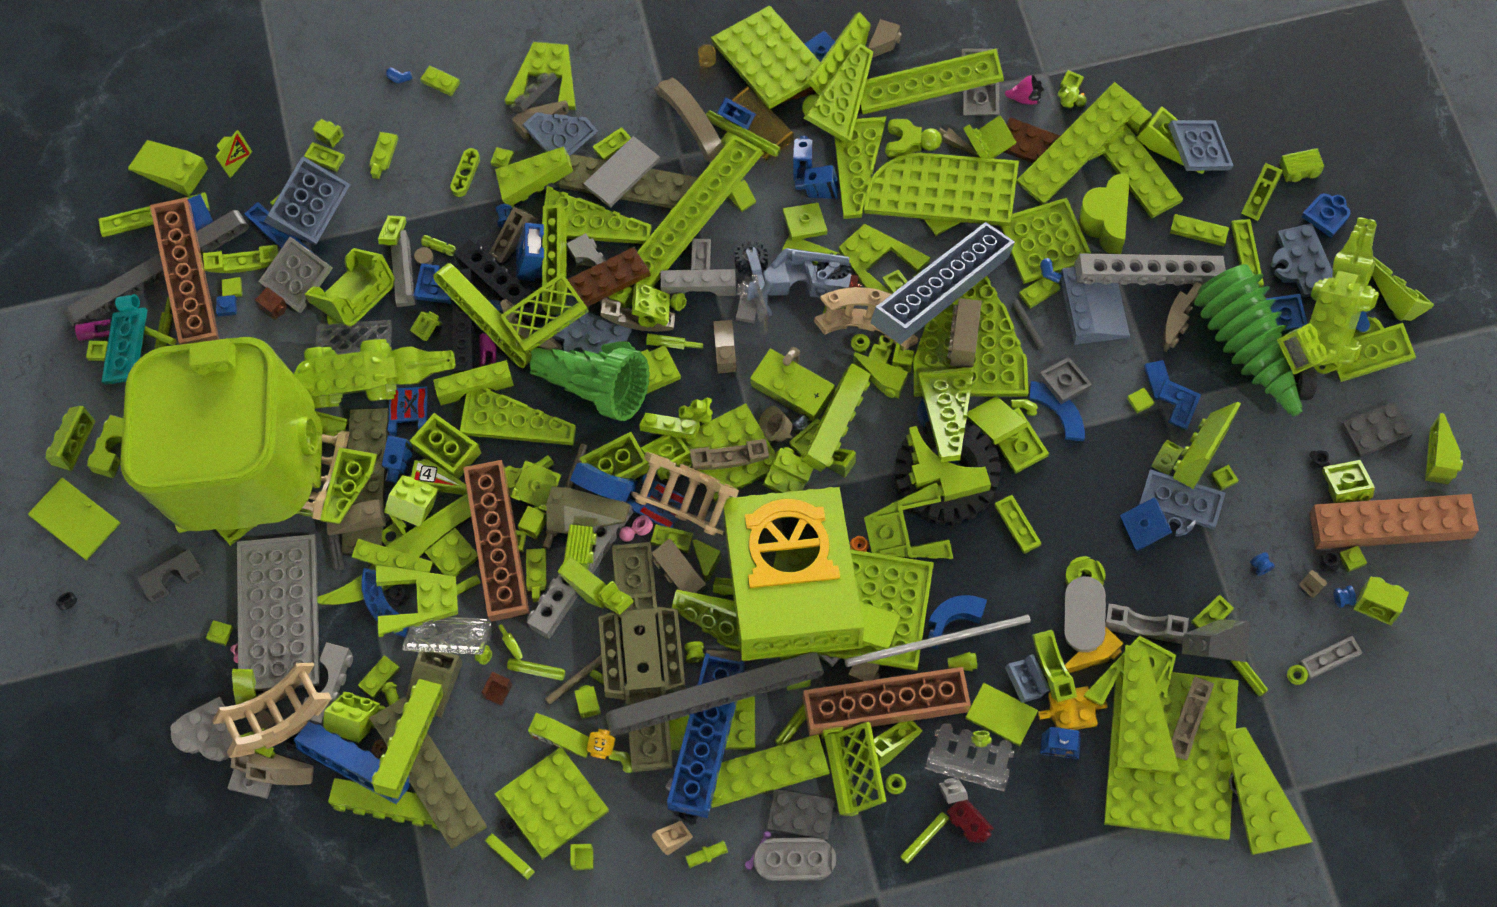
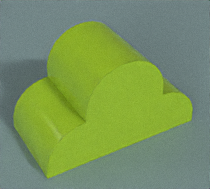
M1127 173L1113 176L1108 181L1106 188L1097 187L1089 190L1083 198L1078 222L1081 230L1088 236L1099 238L1101 247L1108 254H1121L1125 241L1130 174Z

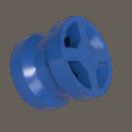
M1267 552L1250 560L1251 565L1255 566L1258 576L1264 575L1275 568L1274 563L1269 561Z
M1346 586L1345 589H1334V600L1338 608H1342L1347 604H1356V594L1352 586Z

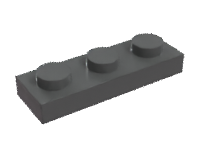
M543 73L538 76L537 81L526 88V92L514 100L515 103L510 107L513 112H524L558 79L554 73Z

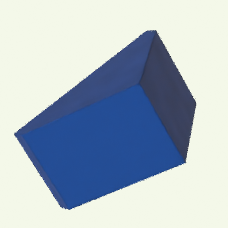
M726 97L717 111V114L747 130L756 115Z

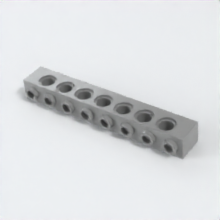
M1079 254L1074 262L1077 283L1085 284L1120 283L1126 285L1138 283L1139 285H1145L1149 283L1157 285L1192 284L1194 286L1196 282L1205 284L1213 277L1226 271L1223 256Z
M631 505L625 523L593 527L594 533L602 531L605 534L602 537H597L596 545L592 546L595 548L593 551L594 562L593 564L590 563L589 569H587L592 574L618 537L620 530L633 514ZM560 574L557 578L552 579L548 592L540 597L538 607L535 611L532 610L527 617L529 628L548 640L579 595L570 585L564 584L565 579ZM556 595L563 596L559 601L553 600ZM545 611L552 612L549 617L542 616Z

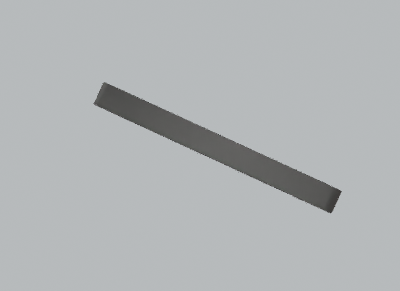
M238 210L227 213L197 231L202 257L203 253H210L248 229L247 222ZM160 253L64 310V315L71 326L75 329L76 324L92 322L116 308L115 301L117 297L138 295L164 280L165 275Z
M809 653L607 712L605 717L610 734L617 736L821 676L824 672L818 654Z

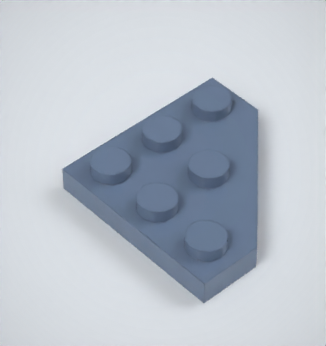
M536 112L522 124L545 152L564 147L569 156L598 132L586 117H570L568 115H550Z

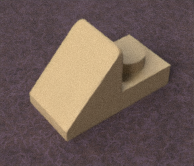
M682 821L659 829L652 835L657 845L666 855H670L693 838Z

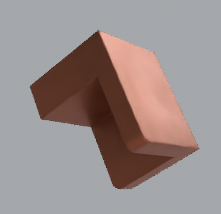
M492 672L481 693L485 699L498 705H503L512 687L510 679Z

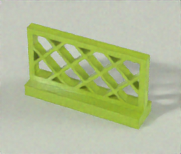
M561 273L500 316L528 354L534 348H537L588 313L589 310L564 274ZM561 279L566 284L565 292L554 290L555 284ZM542 292L551 293L549 303L539 301V296ZM554 293L564 295L562 305L552 303ZM566 296L575 297L578 303L572 307L565 306ZM526 303H535L533 313L523 312ZM538 304L548 306L546 316L536 314ZM551 306L561 308V313L558 317L549 316ZM512 313L520 314L518 324L510 323L506 317ZM522 315L533 316L531 326L521 325ZM535 317L545 318V326L542 328L534 327ZM520 328L530 329L529 337L522 341L519 337Z
M870 722L862 723L837 734L824 736L840 815L855 816L860 811L885 803L886 797ZM865 729L866 736L861 741L858 739L860 731ZM845 736L851 738L848 747H845L843 738ZM855 742L861 745L857 754L852 751ZM865 749H868L870 753L867 761L862 758ZM849 755L855 757L851 767L848 763ZM859 762L865 764L861 774L856 771ZM870 768L874 773L871 781L866 778ZM854 774L857 777H859V780L855 787L852 783V777ZM864 781L869 784L865 794L860 791ZM874 788L877 790L879 797L876 800L870 798ZM858 794L863 797L860 806H857L856 803Z

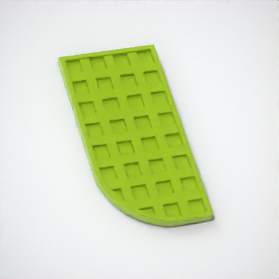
M920 152L898 156L881 166L871 178L867 188L864 213L977 224L987 222L990 225L1011 226L1019 161Z

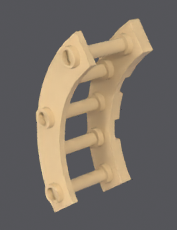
M860 287L828 292L820 296L822 302L827 306V311L816 316L814 322L824 335L836 330L847 329V326H858V329L873 332L876 330L883 333L870 322L875 307L892 294L877 289ZM855 305L868 306L867 310L853 309ZM885 334L884 337L890 340L891 338ZM913 334L900 345V349L904 351L917 344L919 339Z
M342 430L335 436L322 434V442L333 444L335 451L334 455L330 458L322 456L321 464L329 465L330 467L328 475H325V477L321 476V484L324 486L322 491L318 493L311 492L309 499L315 501L306 502L302 509L313 512L312 519L320 520L337 453L339 447L347 449L349 431Z
M646 451L644 459L649 462L650 467L640 494L631 491L630 495L635 498V502L642 505L649 503L675 513L676 518L683 521L688 519L705 529L704 532L715 536L716 533L723 535L724 531L717 527L718 520L726 499H729L730 496L737 498L739 490L726 483L723 485L719 483L720 480L683 464L677 467L676 463L671 462L670 459ZM661 466L669 469L671 474L661 501H658L647 495L656 471ZM682 474L689 477L690 484L679 509L669 505L668 502L676 480ZM701 482L707 485L706 489L708 490L699 514L695 516L687 511L696 487ZM718 491V501L710 522H707L705 517L714 493Z
M296 663L283 680L270 690L262 693V695L244 703L218 709L212 722L213 724L225 723L233 741L227 750L229 758L255 753V749L264 746L268 749L289 739L301 731L309 719L314 715L318 716L325 709L332 698L329 692H316L308 676L315 666L314 663ZM301 682L309 694V698L303 705H301L294 691ZM288 695L296 712L283 720L275 703ZM268 708L276 725L262 731L254 714ZM246 717L254 735L240 737L233 721Z

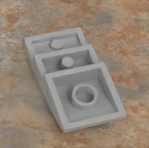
M962 49L961 57L991 49ZM999 82L962 91L963 116L999 115Z

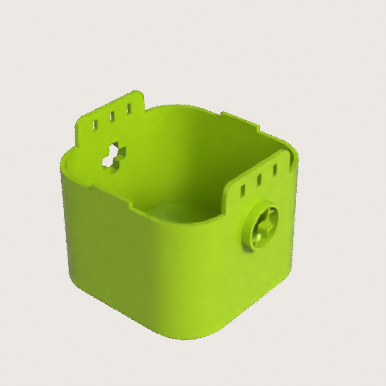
M253 337L229 339L236 346V368L228 369L225 372L214 371L206 375L197 374L189 366L190 344H193L189 343L160 347L146 353L134 364L128 374L125 386L120 459L122 474L131 487L176 526L184 530L204 531L219 529L221 531L257 527L258 524L284 521L302 509L310 497L312 486L314 488H320L322 421L315 412L314 401L307 389L274 350L260 339Z

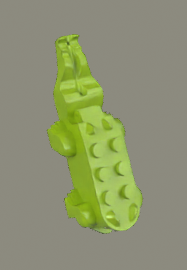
M1362 217L1357 218V224L1349 240L1335 256L1332 278L1319 280L1312 288L1311 297L1316 301L1309 323L1317 330L1318 339L1324 345L1327 352V358L1313 366L1320 374L1330 373L1339 369L1343 364L1350 365L1354 361H1358L1362 345L1353 338L1361 311L1367 312L1373 309L1379 296L1375 289L1368 286L1375 267L1372 250L1377 227L1375 220ZM1294 344V346H1293L1294 351H1295L1296 353H1299L1298 350H1297V348H1296V346H1295V344ZM1326 365L1325 369H1320V366Z
M386 339L362 341L360 352L337 355L335 350H332V347L307 348L304 351V361L297 366L294 375L310 393L315 409L338 407L339 403L342 402L343 394L366 391L369 401L394 399L397 385L418 384L434 373L454 369L456 364L454 352L451 350L427 352L415 347H402L392 351V347L389 346Z

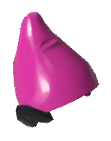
M1030 75L1014 88L1006 91L1005 95L1021 104L1034 105L1040 103L1041 92L1044 91V88L1041 86V81H1037L1034 75Z

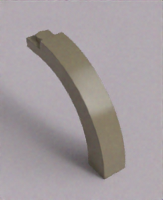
M673 77L669 80L661 81L654 88L656 94L665 99L681 116L694 136L705 160L711 163L724 147L709 119L680 82Z

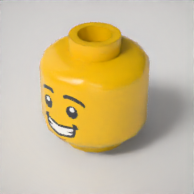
M598 728V732L590 733L587 744V751L590 752V756L606 759V756L612 754L615 738L609 735L610 731Z

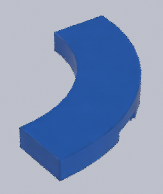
M1031 381L1029 400L1043 404L1056 412L1063 425L1066 440L1084 441V424L1079 411L1072 401L1068 400L1061 404L1044 383Z
M363 568L362 593L371 615L377 622L378 616L398 615L399 613L387 603L382 586H377L376 570ZM409 627L403 628V631L396 633L393 631L391 633L406 638Z

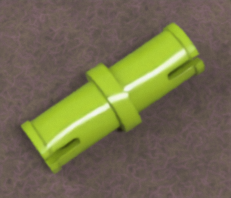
M722 840L712 846H704L702 850L688 856L686 855L685 858L691 869L696 865L706 861L709 863L712 861L711 859L728 853V849Z

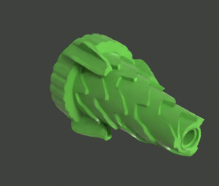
M618 341L603 344L601 346L603 352L599 351V354L583 350L582 353L575 350L567 352L554 348L551 350L534 348L531 351V375L544 378L552 384L565 387V391L575 393L581 396L582 399L592 401L603 416L626 421L632 418L640 409L647 394L650 377L648 361L639 350H635V347L631 346L630 342Z

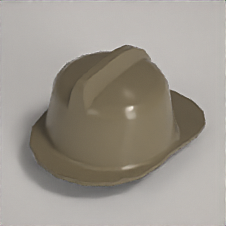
M777 406L768 407L762 413L759 420V426L764 436L769 441L781 442L786 438L791 439L792 422Z

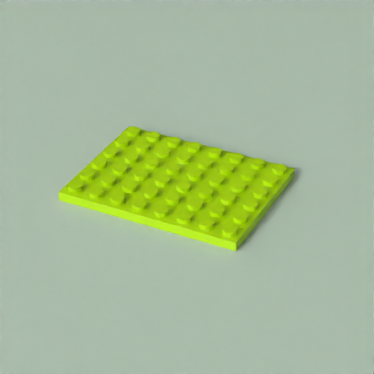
M820 547L776 551L773 568L782 572L804 570L816 560ZM851 550L859 602L901 615L890 648L922 641L934 563ZM863 644V647L859 649L821 652L817 654L848 659L880 651L881 649ZM921 649L867 663L917 671Z
M1120 672L1115 681L1104 824L1229 840L1232 790L1229 777L1232 767L1224 731L1236 729L1238 680L1172 672L1163 709L1171 740L1194 676L1214 683L1188 760L1176 757L1180 773L1117 767L1124 673Z

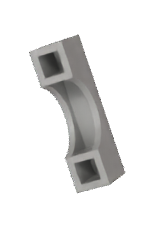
M587 234L566 243L568 252L577 266L594 267L606 261L603 254L597 252L594 240L592 238L589 239Z
M735 269L661 271V291L670 294V297L675 293H686L693 290H706L713 292L717 296H736Z
M1108 604L1105 613V627L1113 632L1182 644L1184 634L1187 633L1189 618L1174 615L1162 617L1145 616L1133 612L1129 607Z
M326 642L319 660L328 670L329 675L328 683L320 693L329 692L332 698L325 709L339 697V689L346 681L345 673L353 662V656L349 648ZM324 710L318 716L314 715L308 722L323 726Z

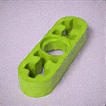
M474 148L464 151L450 184L451 191L456 197H462L467 194L479 165L480 156ZM472 155H474L475 158H471L470 164H469V159H468V157H472ZM468 169L470 173L467 176H462L460 174L461 171ZM460 184H461V185H462V188H459V190H456V187L458 188V187L460 186Z
M491 833L486 838L485 842L525 879L528 880L535 873L530 866L494 834Z

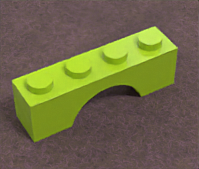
M507 360L433 380L441 405L459 401L464 394L475 389L490 388L497 391L514 386Z

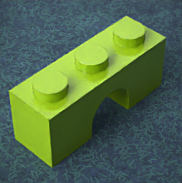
M110 415L108 420L104 422L101 436L97 438L95 449L87 461V466L93 473L111 478L115 477L120 466V459L116 454L111 453V449L114 445L122 443L123 418Z

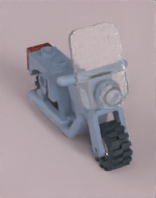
M748 241V245L744 242L742 247L739 245L737 250H735V268H738V272H742V275L748 273L751 281L750 283L742 281V284H738L737 295H740V299H753L763 335L768 334V317L773 313L767 304L768 296L788 295L790 287L797 281H805L810 297L818 298L838 289L861 288V284L858 283L859 276L851 275L850 257L840 256L838 253L833 255V253L825 254L786 248L767 268L768 252L761 243L758 246L755 241L754 244ZM812 261H817L818 265L813 266Z

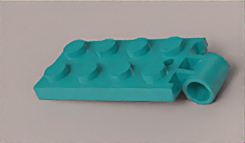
M135 294L117 297L115 301L116 308L120 312L113 313L101 381L105 385L126 382L131 368L140 359L148 309L139 308L140 300Z

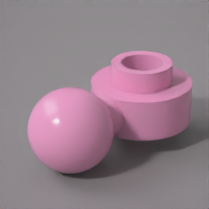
M639 516L634 520L631 528L623 527L620 530L619 537L624 542H630L636 533L640 536L648 534L653 527V523L648 516Z

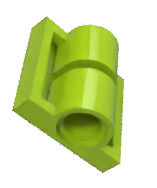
M637 282L633 286L632 314L639 317L638 322L643 327H653L657 323L666 326L669 322L670 294Z

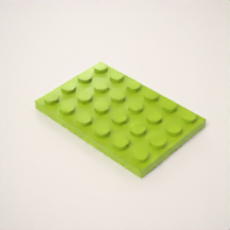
M770 5L711 37V42L769 109L809 88L810 85L807 80L820 63Z

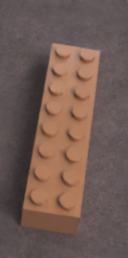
M187 197L150 205L179 344L220 340L192 209Z
M502 460L463 467L487 615L492 622L530 614L505 466Z
M1471 494L1317 504L1313 506L1309 513L1316 550L1472 539L1479 531Z
M963 667L803 691V703L809 736L820 735L823 730L843 727V731L865 722H870L871 727L967 713L971 706Z

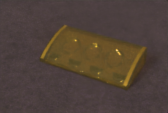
M748 86L732 99L735 103L756 114L748 131L779 146L780 150L794 141V133ZM762 150V157L766 161L773 156Z

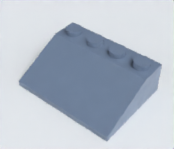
M302 156L264 222L281 232L316 245L351 184Z
M1075 267L1062 268L1060 282L1074 345L1130 338L1118 283H1077Z

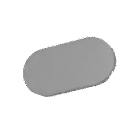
M1079 577L1073 580L1067 586L1065 592V639L1073 649L1084 653L1096 650L1105 639L1106 593L1103 585L1091 577Z
M771 838L765 840L757 847L753 862L758 874L770 881H817L828 877L832 873L836 864V853L830 844L820 838Z

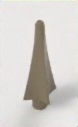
M950 127L947 131L942 128L939 129L938 132L943 137V143L962 149L980 158L976 150L961 139Z

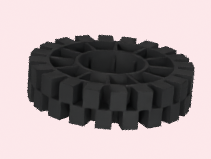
M930 421L925 422V427L923 428L919 425L917 428L923 441L939 456ZM966 421L960 459L961 463H964L966 467H986L991 483L990 490L944 502L943 496H940L941 502L910 508L909 510L912 513H919L920 518L928 522L930 519L935 520V524L945 525V522H951L952 525L961 524L964 519L970 521L977 517V513L984 512L989 506V502L993 501L996 495L1001 473L997 449L992 447V440L987 434L983 436L980 428L975 425L969 427ZM907 438L902 442L901 449H898L895 464V483L901 499L920 490L916 489L915 484H911L909 473L911 472L912 465L916 464L913 463L911 453L914 452L913 447L908 445Z

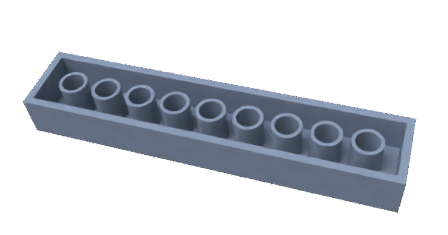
M987 222L983 223L877 305L870 323L901 345L1006 261L1011 254L1015 242Z

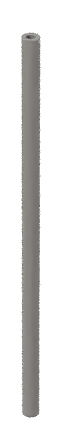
M1024 615L845 659V665L849 667L1029 623L1030 617L1029 615Z

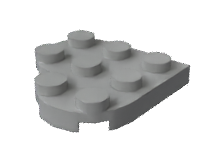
M220 697L183 715L171 725V738L177 749L190 754L201 752L205 758L210 760L223 761L229 758L227 750L233 741L225 723L213 724L212 722L218 709L225 707Z

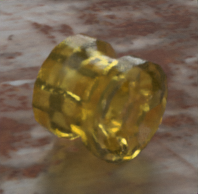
M708 44L699 48V63L703 67L713 66L716 62L715 48Z

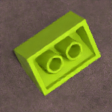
M84 406L71 407L63 416L62 424L59 430L55 432L52 445L46 451L45 458L51 465L69 471L73 470L96 422Z

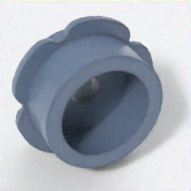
M804 414L797 417L792 422L794 430H804L809 425L807 422L809 417L806 418Z

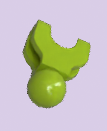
M892 119L888 122V131L892 135L900 136L901 139L896 142H889L886 145L885 154L890 158H896L909 153L921 152L922 148L927 151H935L942 143V136L933 128L925 129L922 132V127L914 126L907 119Z

